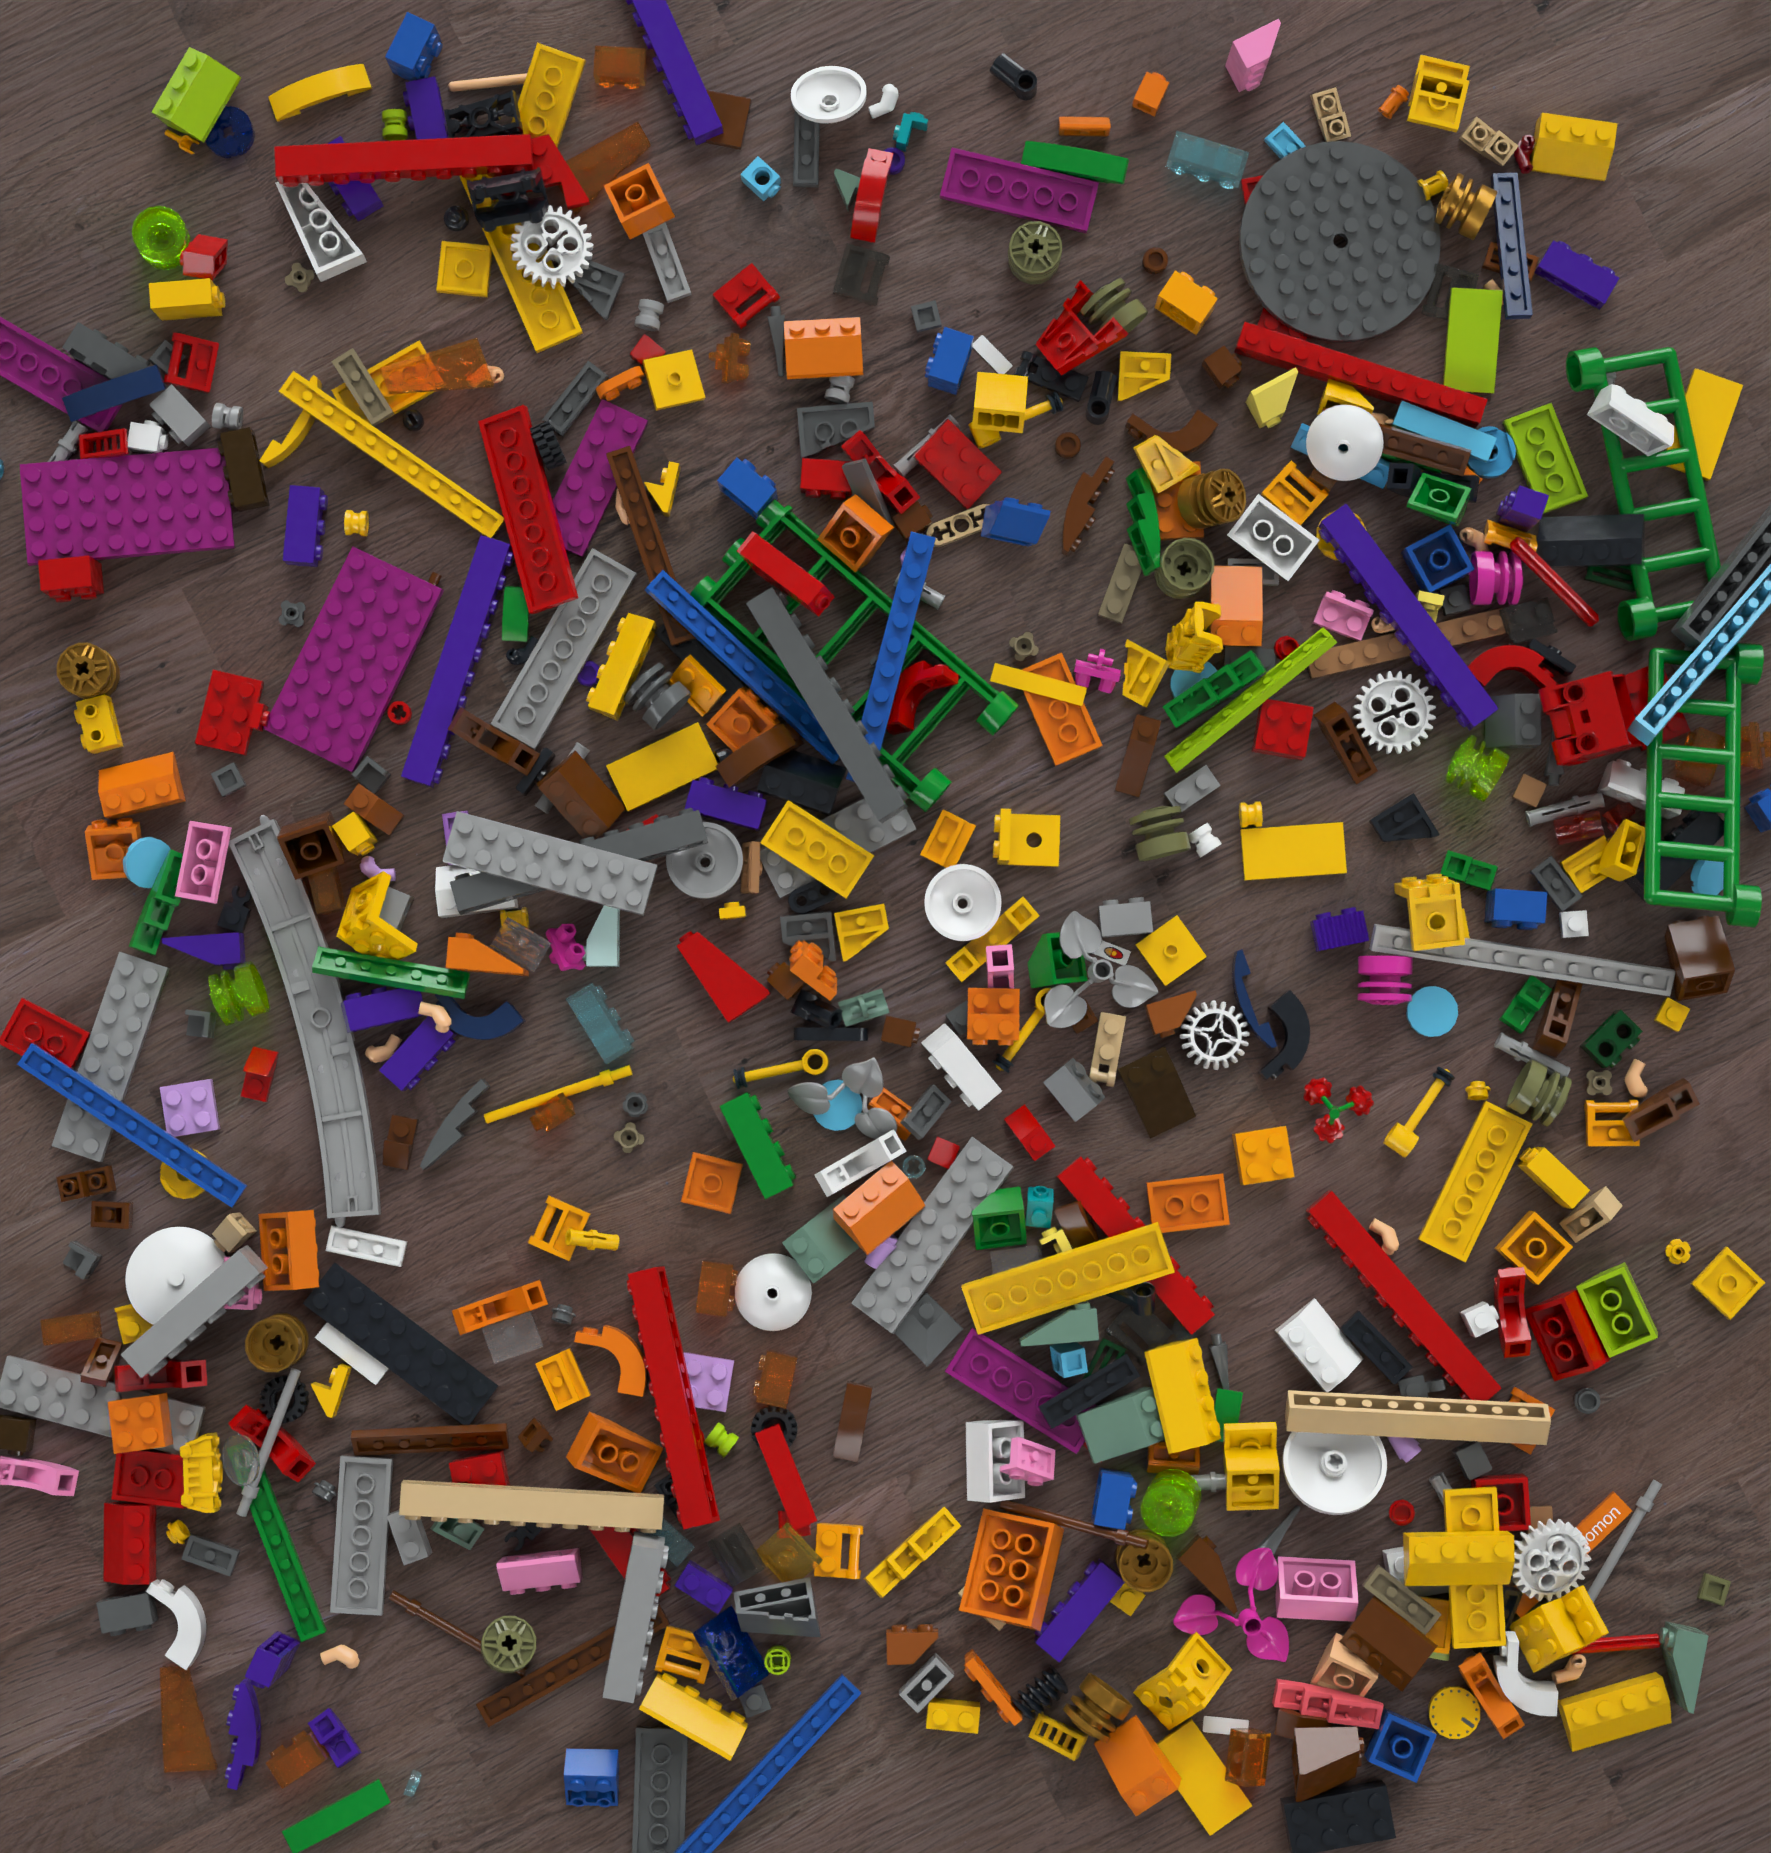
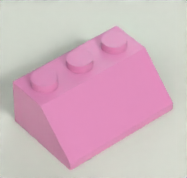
M1279 19L1233 41L1225 67L1239 92L1245 89L1251 91L1261 84L1260 82L1262 81L1281 24Z
M195 821L189 822L175 893L176 897L217 904L231 827Z
M579 1548L504 1556L496 1563L502 1590L510 1591V1595L525 1593V1589L535 1588L536 1592L548 1591L554 1585H561L562 1589L574 1588L583 1579Z
M1278 1556L1279 1572L1275 1594L1277 1618L1355 1621L1358 1608L1355 1561Z

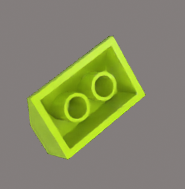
M189 47L153 108L152 113L167 126L204 143L240 82L241 77L210 56Z
M1625 1262L1600 1272L1576 1286L1609 1358L1658 1338V1331Z

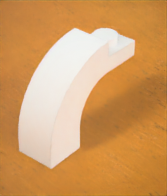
M893 1129L816 1173L815 1177L828 1197L905 1153L906 1150Z
M157 1579L150 1584L146 1592L169 1607L175 1614L178 1622L176 1639L165 1656L187 1670L192 1666L204 1645L206 1637L204 1610L195 1594L185 1585L175 1592V1587L171 1583L163 1579L161 1581Z
M1505 1631L1506 1646H1499L1500 1655H1493V1666L1502 1691L1514 1705L1526 1712L1540 1716H1557L1558 1690L1554 1681L1531 1680L1518 1671L1519 1640L1515 1631Z

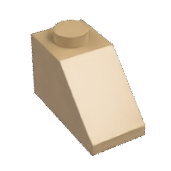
M1605 1186L1583 1201L1561 1220L1559 1224L1573 1241L1577 1243L1611 1221L1622 1207V1204Z
M239 1212L229 1214L212 1235L216 1238L214 1243L221 1251L225 1252L227 1250L228 1253H232L257 1231Z

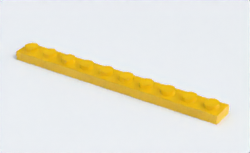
M295 371L291 373L279 390L281 395L482 535L493 538L505 521L503 516Z

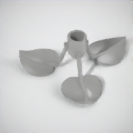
M1073 911L1068 915L1060 931L1059 941L1061 949L1071 959H1076L1083 955L1092 964L1087 971L1089 980L1075 992L1067 985H1058L1048 991L1044 1000L1046 1022L1050 1027L1066 1028L1078 1023L1084 1017L1087 1003L1078 995L1093 982L1100 983L1109 979L1111 984H1115L1112 988L1114 1000L1126 1008L1139 1006L1158 993L1157 987L1150 977L1139 968L1132 965H1123L1116 969L1114 975L1113 967L1109 961L1104 959L1097 960L1096 957L1089 956L1088 954L1096 952L1101 945L1102 935L1099 928L1077 911Z
M875 1058L847 1066L842 1073L843 1083L830 1095H827L828 1092L825 1086L814 1082L800 1083L790 1087L787 1091L789 1097L803 1111L809 1114L820 1115L829 1110L830 1102L828 1100H833L847 1086L852 1092L863 1094V1113H858L855 1116V1124L864 1135L877 1139L893 1129L895 1132L897 1131V1122L890 1112L882 1108H871L870 1110L867 1108L868 1097L872 1098L880 1095L884 1086L883 1076Z

